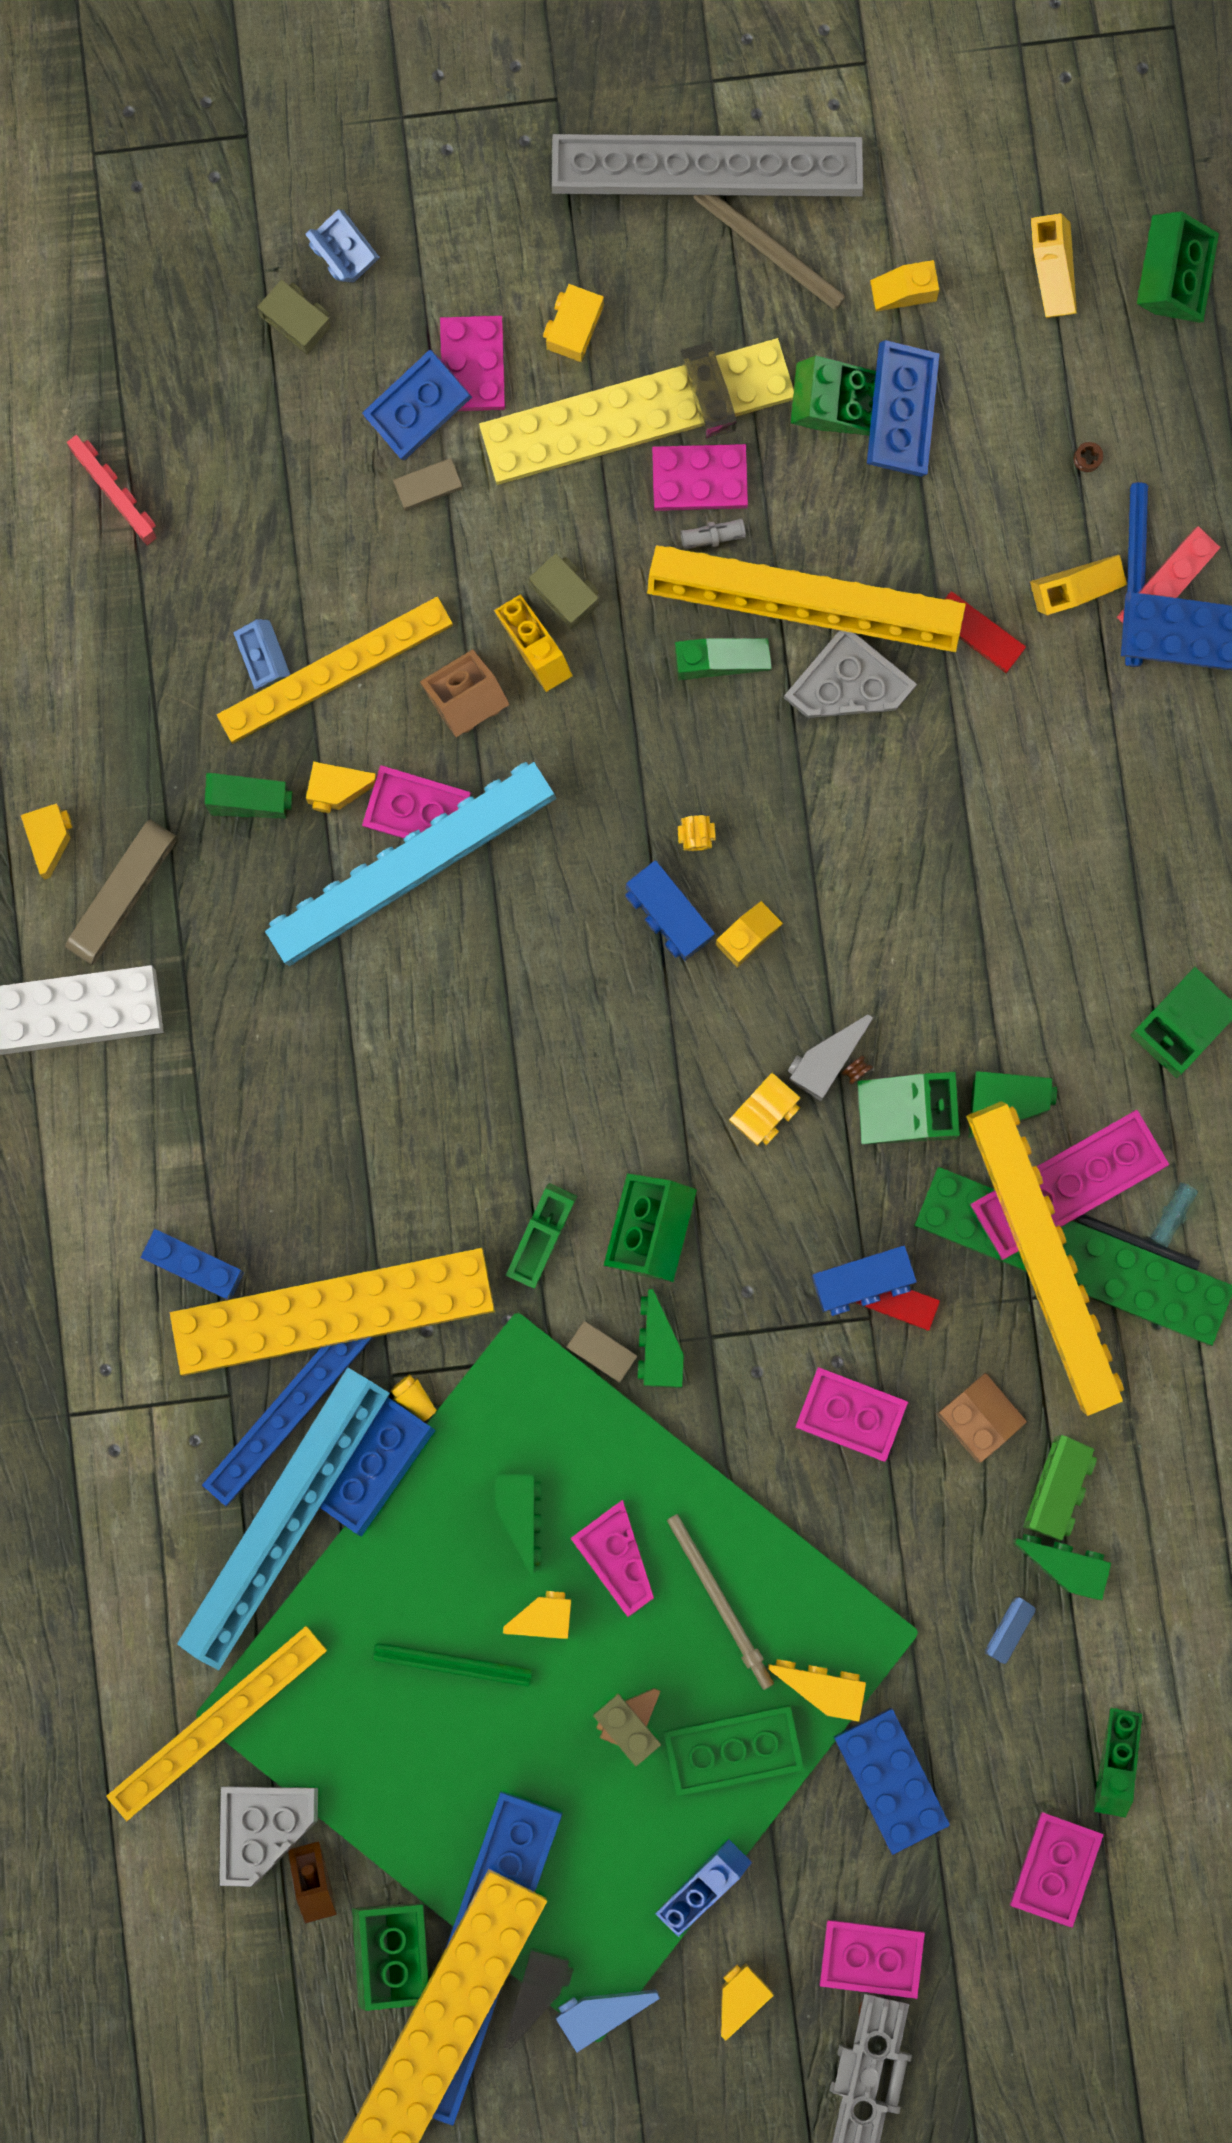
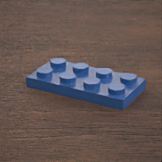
M887 340L879 343L867 455L868 465L920 477L927 475L939 353Z
M1135 592L1126 593L1121 656L1232 671V606Z
M387 1397L320 1508L362 1537L433 1435L435 1429Z
M891 1707L834 1736L843 1758L892 1855L950 1826Z

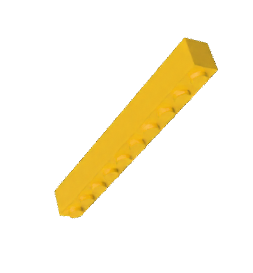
M656 545L649 572L647 594L956 652L965 609L964 603L949 599L943 600L927 597L922 594L906 593L890 588L869 586L859 582H848L832 579L828 576L811 575L796 570H785L765 564L758 565L733 558H721L705 553H695Z
M1001 1101L967 1115L970 1128L1081 1411L1089 1416L1123 1402L1120 1392L1124 1391L1123 1384L1117 1373L1112 1374L1109 1362L1113 1361L1111 1353L1105 1343L1101 1345L1097 1333L1101 1332L1100 1325L1094 1314L1089 1315L1086 1303L1090 1302L1088 1294L1082 1284L1078 1286L1074 1274L1078 1273L1076 1263L1071 1255H1066L1063 1244L1067 1243L1060 1225L1055 1227L1051 1215L1055 1214V1210L1048 1195L1044 1197L1039 1185L1043 1184V1179L1037 1166L1032 1167L1028 1155L1032 1154L1026 1137H1020L1016 1126L1020 1124V1120L1013 1106L1008 1107V1104Z

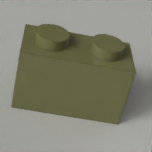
M281 279L257 306L259 316L307 355L331 328L328 318L329 313L317 302L313 305L304 298L306 296L305 293L294 283L288 285Z
M555 553L528 578L529 586L572 630L599 606V598L597 597L599 591L588 579L583 582L575 574L578 570L567 557L561 559Z
M619 1693L593 1714L635 1766L661 1746V1743Z

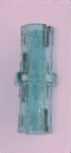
M1180 1182L1168 1206H1164L1162 1209L1163 1215L1149 1238L1162 1246L1168 1247L1180 1224H1184L1186 1221L1185 1215L1198 1191Z

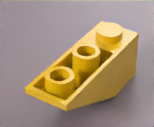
M1062 213L1031 218L1033 251L1045 317L1052 318L1077 314L1071 222Z
M1118 554L1032 580L1030 584L1037 611L1050 615L1079 606L1127 585L1121 558Z
M521 594L494 610L545 692L572 677L563 653Z
M779 1659L776 1660V1665H768V1669L827 1716L859 1722L866 1682L859 1681L860 1674L841 1671L840 1677L827 1675V1668L812 1665L808 1666V1671L795 1669V1662Z

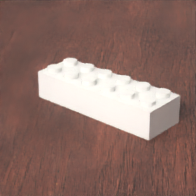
M152 965L0 986V1055L164 1033L157 975Z

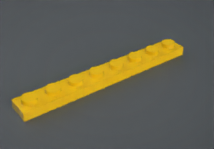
M437 596L218 713L217 717L231 743L234 744L452 627L453 623Z
M305 1626L106 1796L107 1799L127 1822L328 1650L308 1626Z

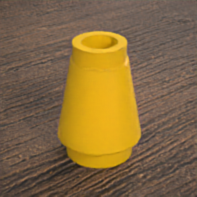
M410 1374L391 1389V1393L395 1396L393 1400L423 1422L428 1420L437 1411L418 1378L413 1379Z

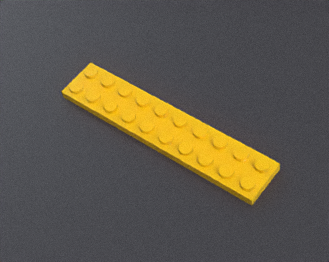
M479 1248L169 1313L180 1375L186 1376L493 1313L495 1308L484 1250Z
M488 1869L343 2143H419L547 1903L545 1897Z

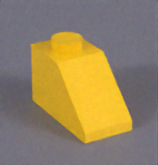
M934 260L903 265L870 280L876 312L935 302L939 294Z
M313 762L306 800L308 804L313 805V810L330 813L331 809L340 810L372 789L377 778L376 774Z
M57 803L21 815L39 873L44 880L50 878L71 839L68 829L73 828L68 811H62Z
M760 901L734 922L716 940V946L738 968L783 923Z
M546 1591L545 1597H538L503 1627V1634L568 1639L571 1599H565V1592Z
M746 1963L741 1968L736 1964L723 1977L726 1982L722 1985L721 2036L725 2041L774 1996L773 1992Z

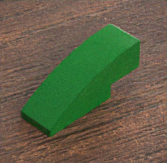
M551 1183L546 1186L506 1276L531 1288H536L576 1202L577 1195Z

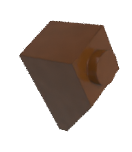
M320 1842L290 1849L288 1854L295 1896L305 1924L337 1915L333 1891Z

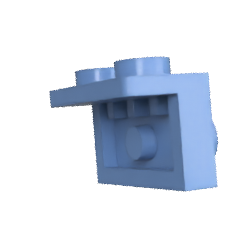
M338 209L317 230L310 229L305 233L311 241L309 243L311 249L319 257L325 259L329 265L328 271L338 281L355 282L380 258L344 210Z

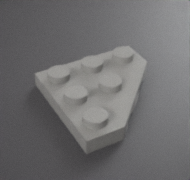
M840 630L784 695V699L807 718L896 711L916 688L917 684L858 635Z
M221 1787L220 1886H255L318 1821V1788Z

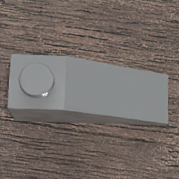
M870 1015L864 1016L808 1050L803 1058L797 1055L788 1069V1072L792 1074L789 1082L822 1101L870 1025L873 1017Z

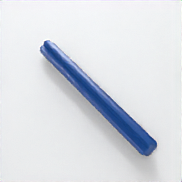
M1142 482L1132 483L1130 487L1127 593H1138L1145 585L1148 485ZM1125 657L1126 666L1138 667L1143 663V659Z

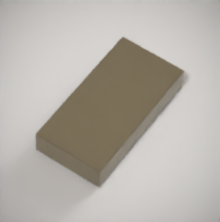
M451 458L393 480L404 511L463 489Z
M583 1321L566 1347L619 1383L637 1358V1355L586 1321Z

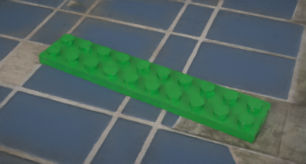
M937 1167L914 1227L1027 1272L1019 1251L1004 1260L1000 1258L970 1204L993 1192L995 1189ZM1071 1221L1061 1227L1067 1242L1063 1244V1248L1067 1256L1071 1255L1078 1269V1273L1074 1274L1078 1286L1081 1284L1084 1286L1088 1297L1208 1346H1213L1232 1297L1231 1284L1077 1222Z

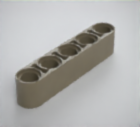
M151 819L144 824L71 933L65 945L67 950L91 965L96 963L172 850L177 840L176 835Z

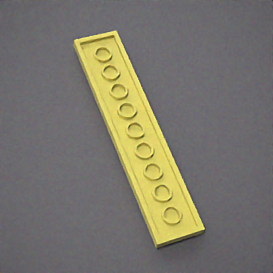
M776 338L479 423V427L496 484L499 485L793 400L794 389L779 340Z

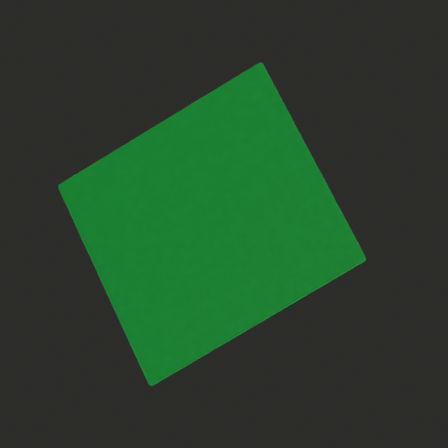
M516 1313L427 1422V1425L435 1429V1432L362 1537L344 1526L198 1709L196 1717H200L305 1626H308L328 1651L223 1740L280 1787L318 1788V1818L451 1926H454L500 1792L503 1791L563 1813L535 1893L545 1897L547 1903L509 1972L560 2013L558 2007L572 1997H575L578 2001L583 1997L641 1991L691 1927L689 1926L678 1937L655 1913L728 1839L746 1856L834 1744V1736L843 1732L851 1722L848 1719L824 1714L768 1669V1665H776V1660L779 1659L795 1662V1669L808 1671V1666L812 1665L827 1668V1675L840 1677L841 1671L860 1674L859 1681L866 1682L863 1706L915 1640L918 1632L914 1626L522 1314ZM495 1474L535 1475V1481H541V1501H535V1514H541V1533H535L534 1545L541 1546V1566H534V1573L528 1572L495 1508ZM622 1500L654 1596L652 1600L629 1617H627L571 1540V1537ZM674 1515H679L754 1649L758 1648L764 1658L762 1663L774 1682L772 1686L765 1690L762 1689L751 1668L747 1669L741 1659L743 1657L741 1650L669 1526L667 1520ZM546 1591L565 1592V1599H571L568 1639L503 1634V1627L538 1597H545ZM380 1643L531 1669L533 1673L530 1686L526 1687L373 1660L374 1646ZM652 1688L660 1690V1694L647 1728L661 1743V1746L635 1766L618 1745L600 1738L602 1731L596 1729L599 1722L593 1714L617 1693L624 1700H627ZM791 1706L804 1767L803 1771L676 1797L663 1732ZM608 2033L595 2040V2042H601Z

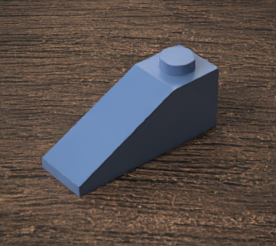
M655 1989L583 1997L578 2001L575 1997H572L558 2007L560 2013L556 2015V2020L575 2051L579 2052L659 2000L660 1995Z

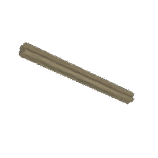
M718 195L693 196L698 203L832 309H837L843 303L845 296L721 197Z

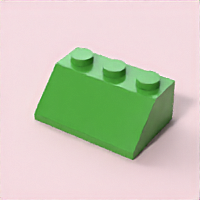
M1064 1435L1054 1437L1023 1528L1059 1541L1063 1540L1064 1535L1070 1536L1075 1523V1518L1071 1517L1074 1506L1081 1505L1086 1492V1488L1082 1487L1085 1475L1091 1476L1097 1458L1092 1456L1093 1448Z

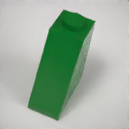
M206 773L205 806L211 816L286 819L287 810H292L293 791H288L286 782Z
M976 1071L973 1075L970 1114L1002 1101L1008 1104V1107L1013 1106L1020 1122L1046 1114L1050 1110V1105H1056L1057 1087L1052 1086L1053 1078ZM969 1125L968 1138H974Z

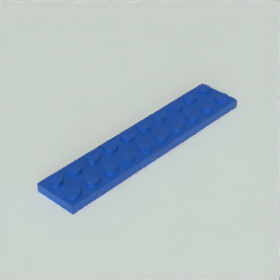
M500 1792L447 1946L488 1869L533 1892L536 1891L563 1813L512 1794ZM500 1991L432 2117L433 2119L452 2126L454 2125Z

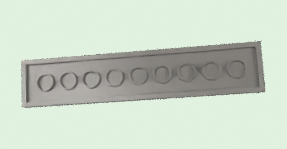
M553 134L552 194L862 196V137Z

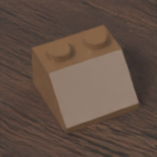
M473 649L420 681L423 689L455 737L471 731L474 726L489 717L497 715L503 708L510 705L495 676Z
M986 1373L937 1413L938 1417L977 1463L985 1460L1027 1422Z

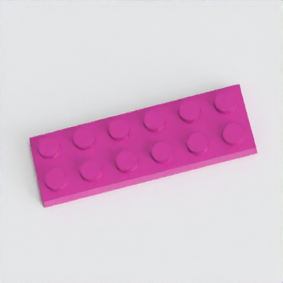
M1135 1110L1038 1165L1037 1168L1043 1179V1184L1039 1185L1044 1197L1048 1195L1055 1210V1214L1051 1215L1055 1227L1058 1225L1062 1227L1170 1164L1139 1111ZM995 1190L970 1204L1002 1260L1019 1251Z

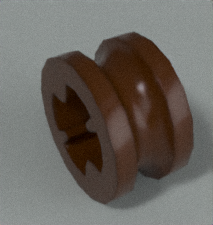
M1093 442L1081 444L1073 457L1076 468L1086 473L1096 470L1103 461V451L1099 445ZM1086 450H1090L1091 456H1095L1097 460H1093L1091 464H1086V459L1081 458V454L1084 455Z
M864 1055L860 1056L841 1073L843 1076L850 1078L849 1083L851 1085L873 1068L871 1064L867 1065L865 1063Z

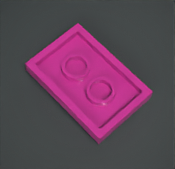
M502 316L440 317L441 361L472 396L458 411L505 410Z
M746 444L652 447L654 511L748 508Z
M380 765L362 826L404 839L416 830L423 832L431 827L430 822L443 813H447L449 816L458 810L457 805L470 797L472 793Z
M818 1367L795 1428L886 1462L908 1401Z
M1041 1812L1010 1906L1073 1928L1104 1834Z
M827 1919L819 1985L821 1987L917 1999L925 1932Z

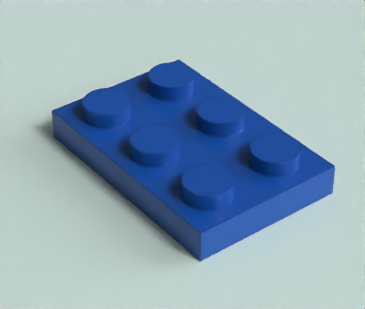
M430 349L364 410L362 414L400 459L406 460L462 408L472 396L434 351Z

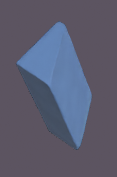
M257 619L233 632L255 690L272 685L290 675L269 620Z
M1020 1597L1014 1598L987 1645L985 1654L1006 1664L1034 1615L1035 1607Z

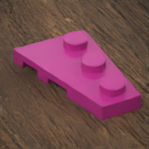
M622 1500L571 1537V1540L627 1617H629L652 1600L654 1596Z

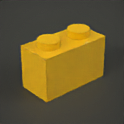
M568 284L566 292H560L557 297L554 309L558 310L554 321H548L543 333V338H546L547 350L582 362L603 310L604 297Z

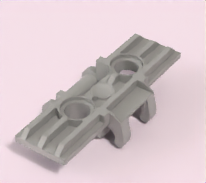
M864 1994L853 2048L839 2044L837 2053L841 2057L836 2081L832 2080L830 2085L832 2093L842 2096L832 2143H880L886 2113L900 2114L899 2098L907 2061L911 2062L912 2054L900 2051L909 2004ZM876 2035L882 2036L886 2040V2047L880 2052L869 2051V2039ZM888 2058L894 2060L886 2101L883 2102L876 2100L883 2062L884 2059ZM860 2101L869 2102L873 2109L871 2116L864 2120L858 2119L853 2112L854 2106Z

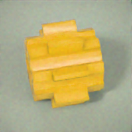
M698 815L681 818L682 826H678L677 829L679 844L683 843L684 851L711 849L712 841L716 840L715 823H710V816Z

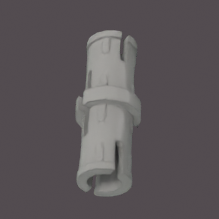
M742 518L718 524L709 522L707 526L680 531L684 551L708 545L717 547L719 543L746 538Z

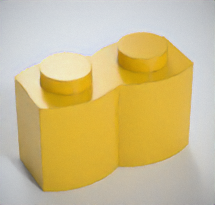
M771 1073L729 1119V1122L757 1147L762 1142L768 1145L779 1133V1130L775 1127L784 1118L789 1122L801 1107L797 1103L800 1097L775 1074Z

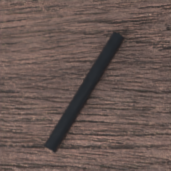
M1083 1214L1078 1218L1077 1223L1196 1271L1199 1267L1200 1261L1088 1215Z

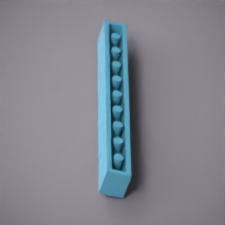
M525 762L515 767L511 771V777L503 782L500 779L491 782L484 788V794L476 799L473 796L464 799L457 805L458 810L449 816L447 813L437 816L430 822L432 826L425 831L420 832V830H416L403 839L405 843L398 848L389 847L376 856L378 860L367 866L365 863L356 867L350 872L351 877L340 883L337 880L323 889L324 894L315 900L310 897L296 906L297 911L288 917L286 914H283L269 923L271 927L265 932L283 962L288 966L293 965L557 799L535 762L530 765Z
M347 1367L177 1645L196 1659L220 1670L390 1394L389 1392Z

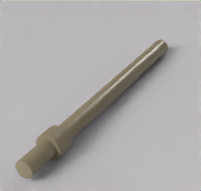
M674 1515L667 1520L669 1526L743 1654L741 1659L747 1669L751 1668L762 1689L765 1690L772 1686L774 1682L762 1663V1660H764L758 1648L754 1649L679 1515Z

